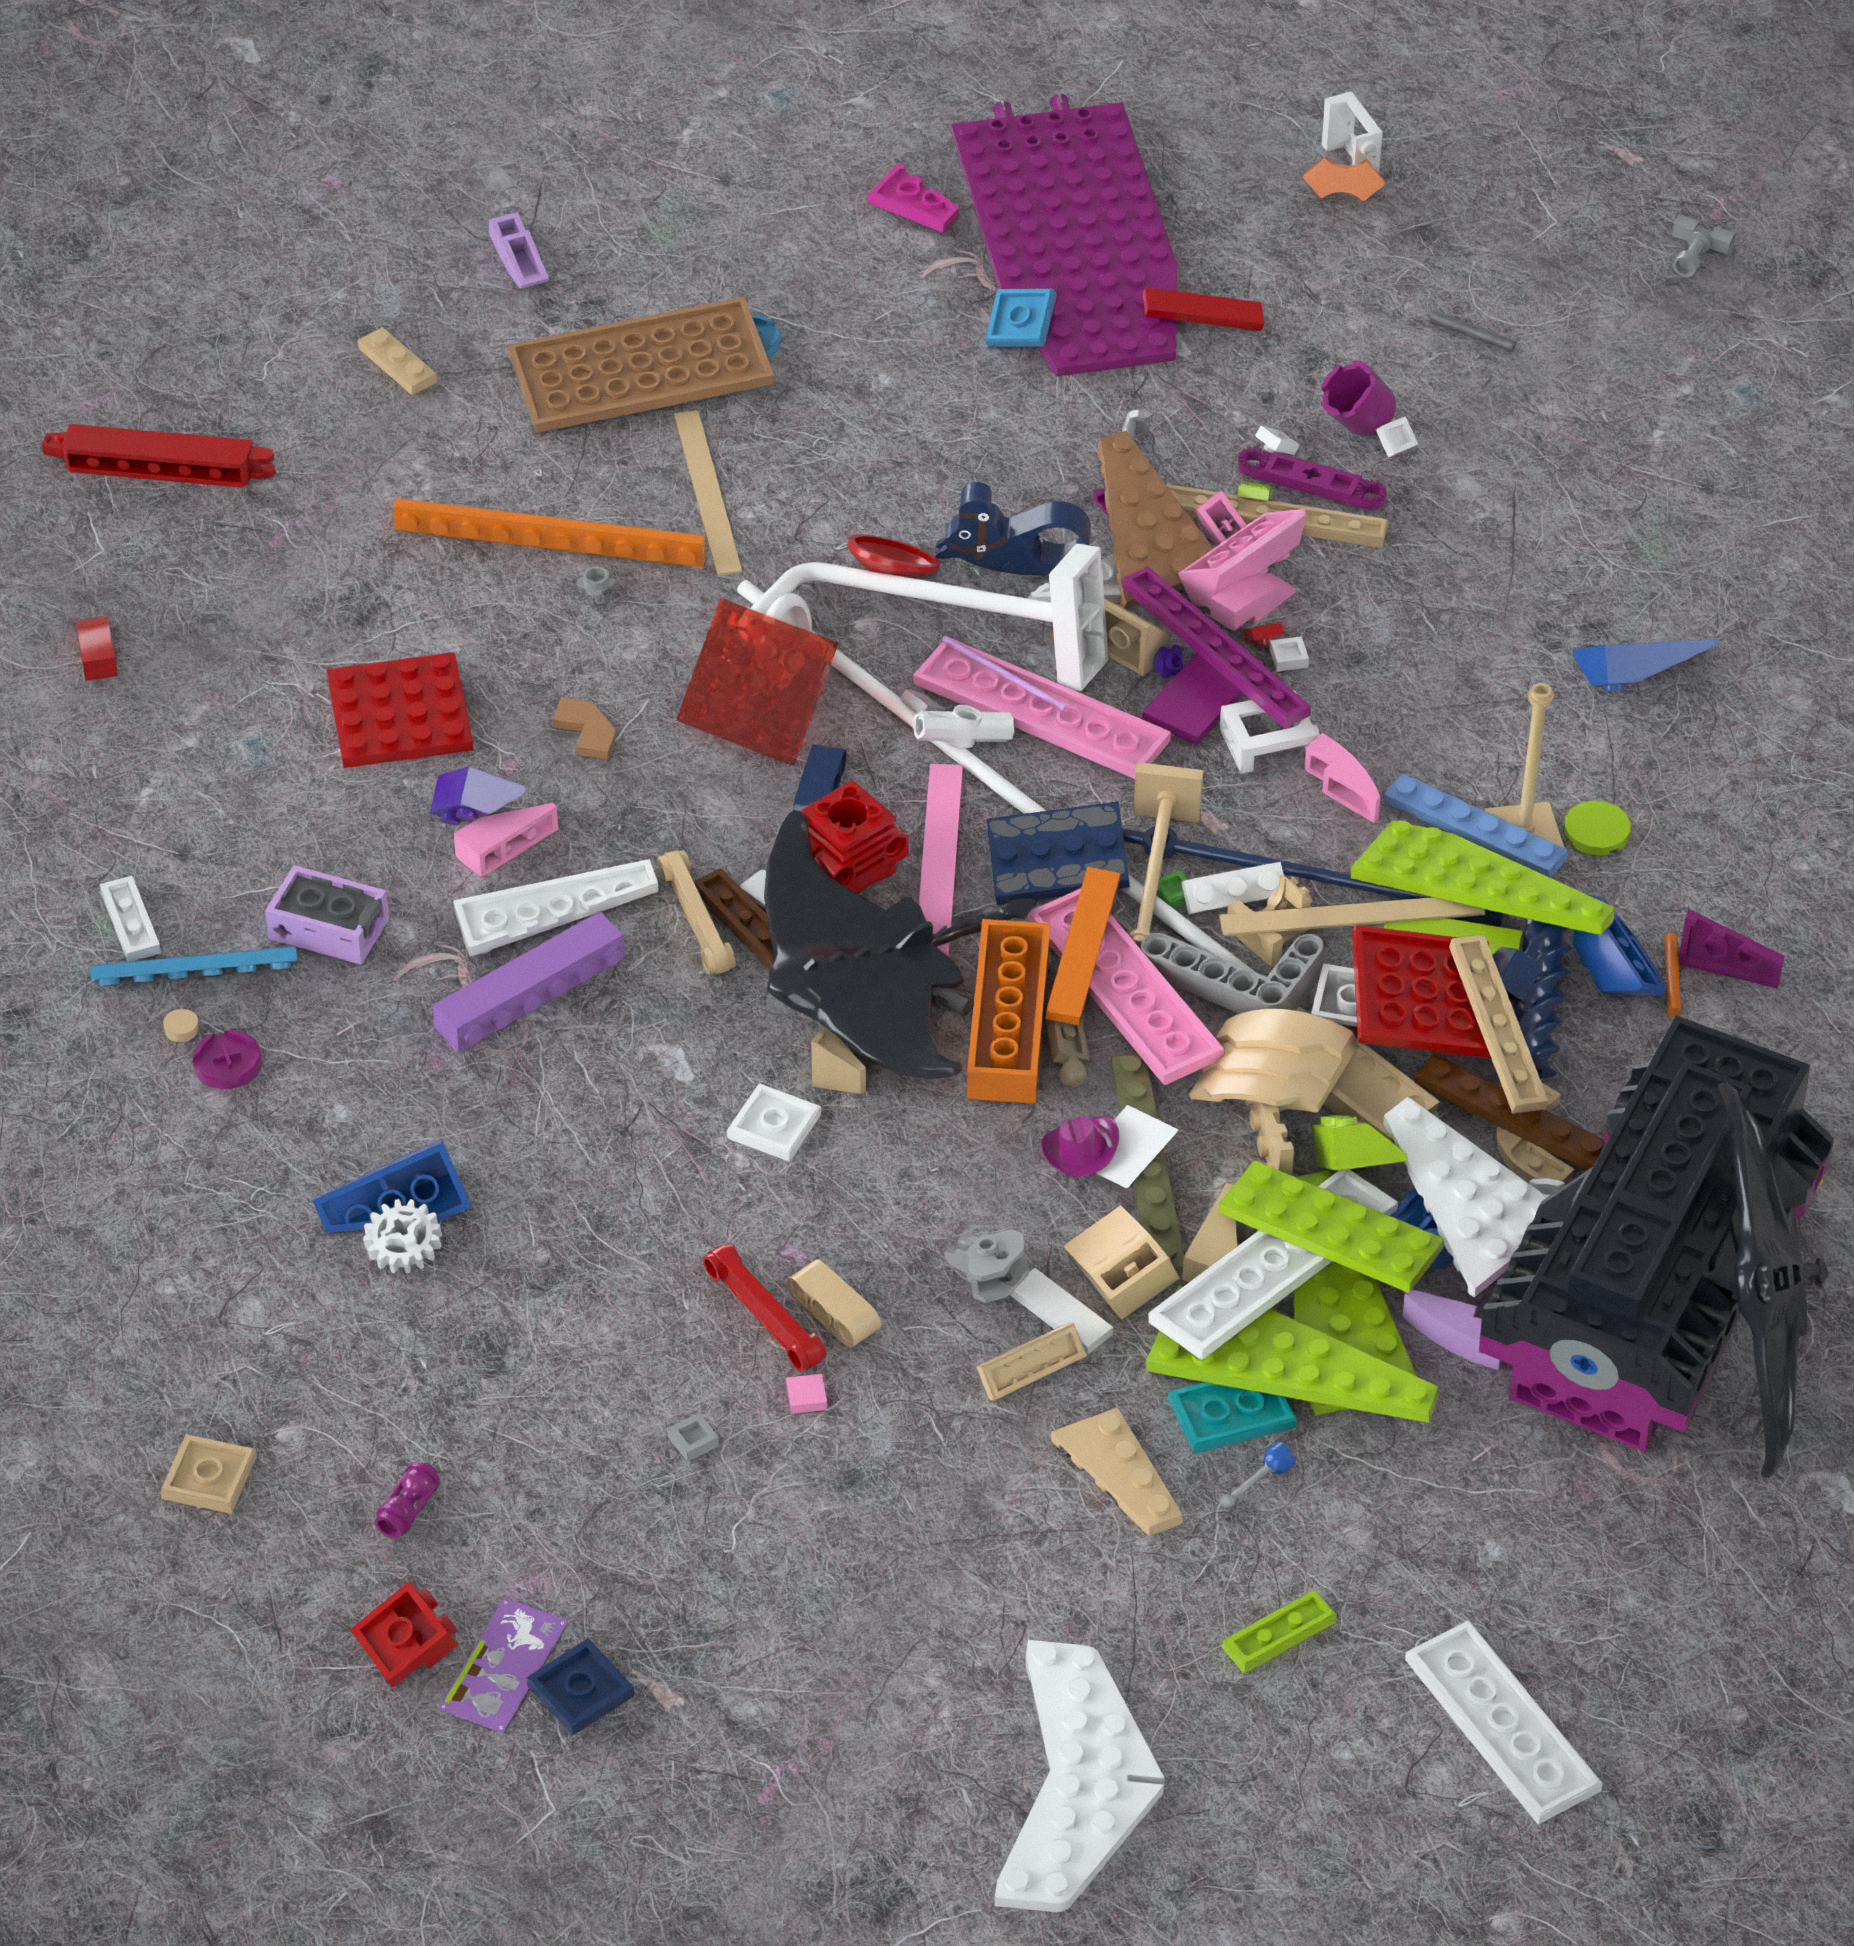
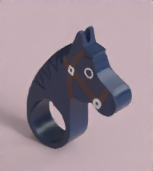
M971 482L961 490L959 513L950 523H946L945 537L937 541L936 548H939V550L936 551L935 557L938 559L961 558L974 565L1009 574L1048 575L1077 543L1090 546L1091 522L1086 512L1080 507L1061 501L1048 502L1013 517H1005L998 506L991 503V488L983 482ZM1049 528H1065L1076 533L1079 538L1069 543L1057 544L1039 539L1040 536L1038 534Z

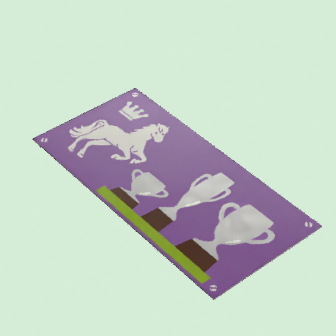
M504 1597L439 1705L438 1710L503 1733L529 1690L526 1677L543 1666L569 1620Z

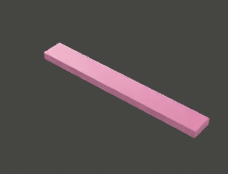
M930 764L919 905L926 921H930L933 925V934L939 932L944 926L949 928L952 925L963 765ZM950 942L937 947L949 957Z

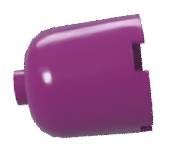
M1353 360L1354 364H1349L1343 368L1340 365L1336 366L1326 376L1321 385V390L1324 392L1321 406L1350 432L1360 436L1377 434L1376 429L1390 423L1395 415L1396 400L1394 393L1365 362Z

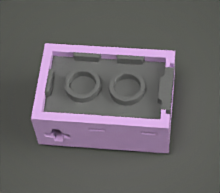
M293 865L265 910L268 939L362 965L389 920L387 891Z

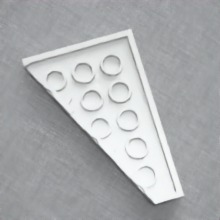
M1407 1097L1384 1115L1383 1125L1389 1137L1394 1140L1395 1145L1407 1154L1408 1161H1405L1408 1167V1174L1418 1194L1423 1197L1427 1212H1431L1438 1226L1437 1232L1441 1238H1444V1245L1448 1253L1453 1256V1263L1457 1271H1461L1468 1285V1293L1476 1297L1504 1274L1513 1252L1518 1249L1525 1230L1533 1221L1541 1201L1547 1197L1418 1103Z

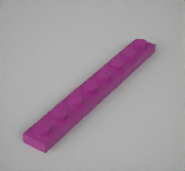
M1147 566L1123 578L1122 588L1282 727L1286 729L1310 716L1311 706L1151 568Z

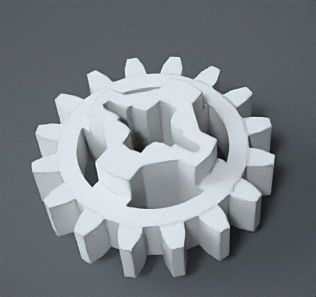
M398 1199L395 1200L394 1208L390 1209L386 1204L381 1205L383 1211L381 1215L374 1212L371 1213L372 1223L364 1225L366 1236L363 1239L370 1260L377 1259L380 1269L389 1264L391 1273H396L399 1267H404L407 1274L411 1271V1265L416 1264L420 1269L424 1268V1258L429 1260L435 1259L433 1249L441 1248L440 1237L442 1232L435 1212L429 1214L427 1205L423 1204L417 1209L415 1208L414 1200L410 1199L407 1206H402Z

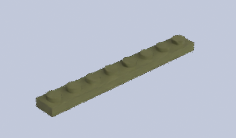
M1139 1054L1111 1056V1070L1119 1113L1129 1105L1158 1119L1148 1065ZM1163 1148L1132 1184L1140 1225L1166 1253L1177 1274L1183 1275L1184 1253Z

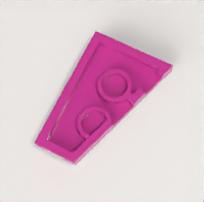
M900 162L868 193V203L942 233L959 217L958 206L937 190H929L925 187L923 180L917 175L912 177L908 174L906 167Z

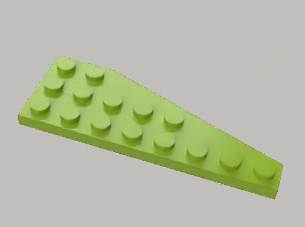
M1392 820L1351 866V879L1597 935L1604 933L1614 920L1615 907L1460 836L1441 831L1435 827L1426 828L1412 825L1402 820Z
M1330 1170L1297 1176V1178L1319 1186L1329 1179L1332 1174ZM1332 1261L1294 1290V1320L1417 1376L1376 1279ZM1309 1401L1315 1416L1349 1409Z
M1178 1286L1176 1292L1180 1290L1183 1286ZM1272 1309L1267 1310L1203 1360L1159 1330L1146 1360L1147 1372L1427 1423L1430 1422L1439 1398L1438 1386Z

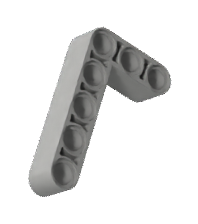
M1162 933L1150 934L1141 943L1142 952L1170 985L1239 1014L1260 1009L1296 1011L1319 981L1323 963L1326 964L1323 941L1314 934L1299 936L1267 977Z

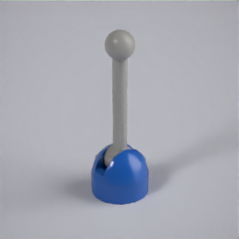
M1275 1442L1265 1452L1263 1459L1264 1467L1231 1494H1224L1220 1498L1221 1506L1225 1509L1232 1508L1235 1500L1268 1472L1282 1474L1291 1469L1296 1464L1291 1450L1282 1442Z

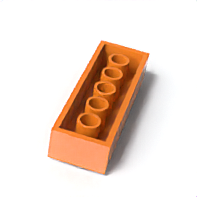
M982 919L967 1066V1099L1036 1104L1051 923Z

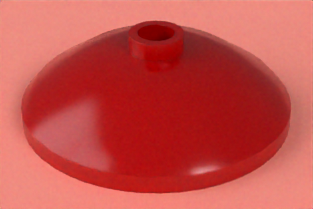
M854 534L848 538L847 546L851 554L863 567L870 571L920 579L930 576L939 570L940 560L931 553L916 546L868 534Z

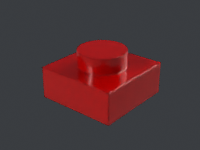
M1282 622L1244 629L1243 635L1245 642L1255 641L1256 647L1270 644V640H1275V636L1284 635Z

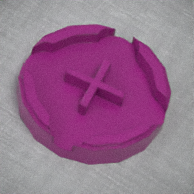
M225 1030L224 1034L215 1036V1033L207 1035L196 1045L193 1051L194 1072L198 1079L209 1087L232 1089L248 1084L258 1075L262 1067V1054L259 1044L255 1038L245 1032Z

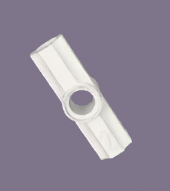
M958 705L954 707L953 712L920 711V713L915 714L913 721L914 735L918 741H948L959 748H970L975 742H1007L1012 740L1015 731L1014 718L1010 712H980L978 709L968 705Z

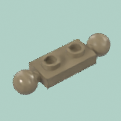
M1053 986L1047 992V1002H1049ZM1082 1017L1079 1026L1046 1019L1052 1059L1054 1062L1063 1064L1060 1069L1062 1082L1072 1088L1081 1086L1087 1079V1069L1085 1066L1090 1061Z

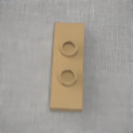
M1069 1322L976 1367L989 1400L995 1401L1086 1357L1087 1354L1075 1324Z

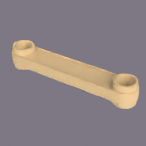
M675 850L659 856L657 862L661 878L664 882L670 881L702 948L701 958L706 973L708 975H717L735 968L736 964L732 947L729 942H722L691 878V866L685 850Z

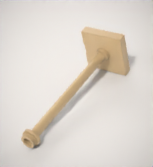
M1537 683L1528 692V701L1533 705L1521 804L1485 808L1484 811L1564 848L1549 801L1534 803L1546 707L1551 705L1554 699V694L1548 684Z
M1137 762L1135 770L1134 815L1157 818L1136 930L1129 934L1140 949L1143 939L1151 934L1150 926L1170 819L1200 822L1203 770Z

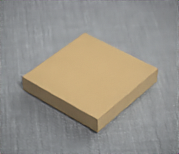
M186 1434L160 1491L161 1498L232 1514L256 1460V1449Z

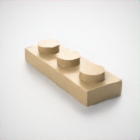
M383 327L358 339L359 350L411 395L437 383L436 373Z

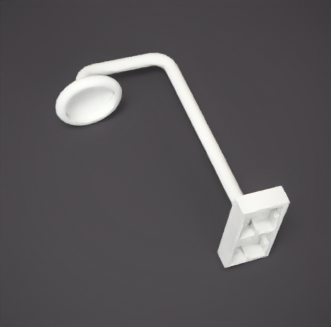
M1078 543L1049 574L1051 603L840 565L811 562L797 565L786 571L743 615L738 625L741 637L748 643L756 645L757 662L763 680L770 687L778 690L789 687L797 680L809 655L812 639L810 610L804 599L792 592L799 585L811 581L828 582L1053 622L1057 682L1072 690L1082 691L1109 660L1100 547Z

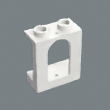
M1352 91L1325 98L1322 146L1324 149L1331 151L1344 147L1352 157V165L1367 159L1379 173L1383 133ZM1355 116L1368 133L1358 136L1354 134Z
M1252 700L1221 706L1220 731L1241 774L1254 771V756L1299 746H1305L1306 748L1320 735L1317 725H1312L1309 717L1295 723V727L1250 737L1241 718L1265 713V711Z

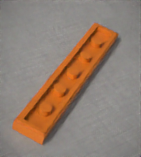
M1087 866L1046 1009L1045 1019L1079 1026L1119 885L1120 873Z

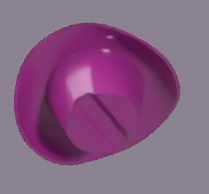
M1079 1116L1072 1120H1066L1060 1127L1043 1136L1040 1143L1042 1155L1052 1167L1066 1175L1082 1177L1094 1174L1105 1168L1115 1155L1120 1139L1119 1127L1112 1118L1107 1116L1092 1118Z

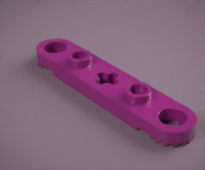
M1247 447V450L1243 449L1238 456L1239 471L1250 477L1368 510L1379 509L1386 503V486L1383 483L1379 484L1377 480L1376 482L1365 480L1360 475L1278 452L1269 453L1265 450L1262 451L1260 447L1259 449ZM1249 460H1257L1259 461V464L1256 463V465H1254V463H1252V465H1250L1251 463L1249 462L1247 464V462ZM1374 493L1377 495V497L1373 496L1372 498V496H1370V498H1368V495L1365 496V494Z

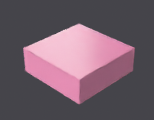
M822 1374L786 1378L791 1414L827 1410V1398Z

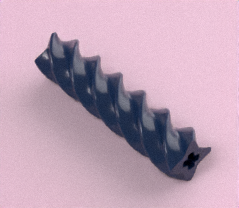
M1526 918L1523 953L1542 964L1543 967L1525 1001H1516L1517 1005L1514 1013L1541 1079L1557 1075V1072L1549 1065L1548 1058L1551 1054L1560 1050V1046L1553 1041L1551 1033L1555 1028L1563 1024V1021L1556 1016L1554 1008L1558 1003L1566 999V996L1559 990L1557 983L1561 978L1569 974V971L1562 966L1560 958L1564 953L1572 950V946L1563 937V933L1568 929L1567 927Z

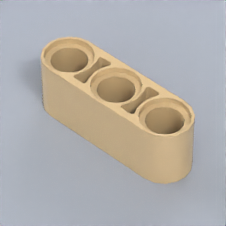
M814 1260L787 1278V1287L792 1297L847 1347H854L881 1328V1319L876 1310L821 1260Z

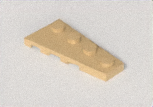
M1244 1100L1245 1105H1251V1128L1253 1131L1258 1130V1152L1260 1157L1266 1158L1267 1162H1265V1165L1292 1175L1294 1147L1292 1142L1286 1141L1288 1132L1285 1124H1280V1111L1278 1107Z
M1118 1408L1051 1431V1441L1059 1449L1063 1447L1071 1455V1461L1080 1469L1084 1468L1095 1478V1484L1104 1493L1108 1491L1118 1501V1506L1148 1536L1182 1524V1512Z

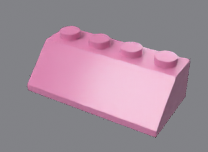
M1298 509L1264 513L1179 572V578L1191 603L1195 607L1207 606L1210 609L1211 597L1224 588L1246 577L1267 573L1269 571L1268 566L1272 563L1288 558L1290 556L1289 551L1300 544L1306 519L1305 510Z

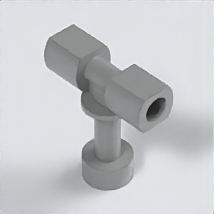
M1679 214L1674 223L1672 236L1686 240L1689 248L1688 250L1681 251L1674 260L1673 268L1675 272L1683 277L1693 276L1700 265L1699 253L1707 252L1709 249L1728 255L1734 245L1736 233L1719 227H1715L1711 231L1699 227V220Z

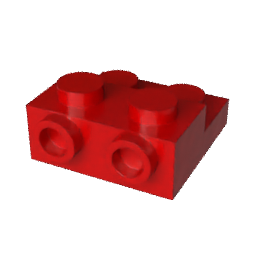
M410 1581L350 1629L387 1682L393 1687L424 1663L428 1668H431L459 1645L453 1637L458 1632V1629L446 1614H442L439 1617L434 1611L439 1606L436 1599L426 1588L419 1591Z

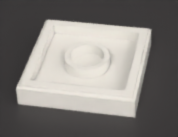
M759 1083L728 1128L727 1138L790 1162L820 1117L821 1106Z

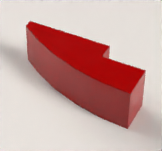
M107 615L75 620L85 681L118 676Z

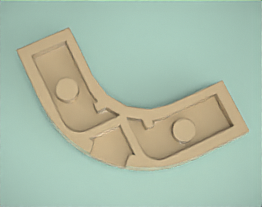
M1542 1083L1548 1098L1545 1110L1551 1112L1560 1104L1561 1094ZM1497 1126L1496 1142L1503 1161L1512 1172L1528 1184L1532 1179L1549 1178L1561 1181L1567 1185L1573 1179L1575 1169L1544 1149Z

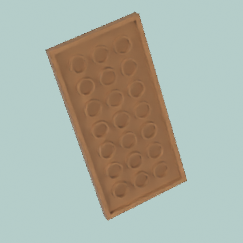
M745 297L508 344L509 356L535 433L775 384L773 370Z

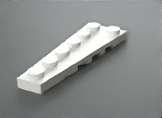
M650 859L458 899L454 900L453 904L470 957L488 953L492 949L656 893L658 892V881Z

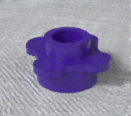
M1173 645L1171 648L1162 646L1154 656V667L1163 678H1169L1173 674L1176 675L1183 668L1182 649L1179 645Z

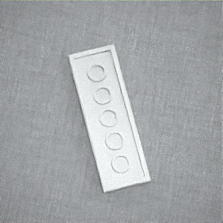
M1469 1620L1406 1652V1662L1538 1825L1602 1791L1603 1783Z

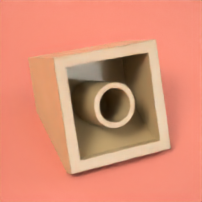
M1104 599L1108 657L1141 676L1146 675L1154 668V656L1159 648L1162 646L1168 648L1169 633L1120 605Z

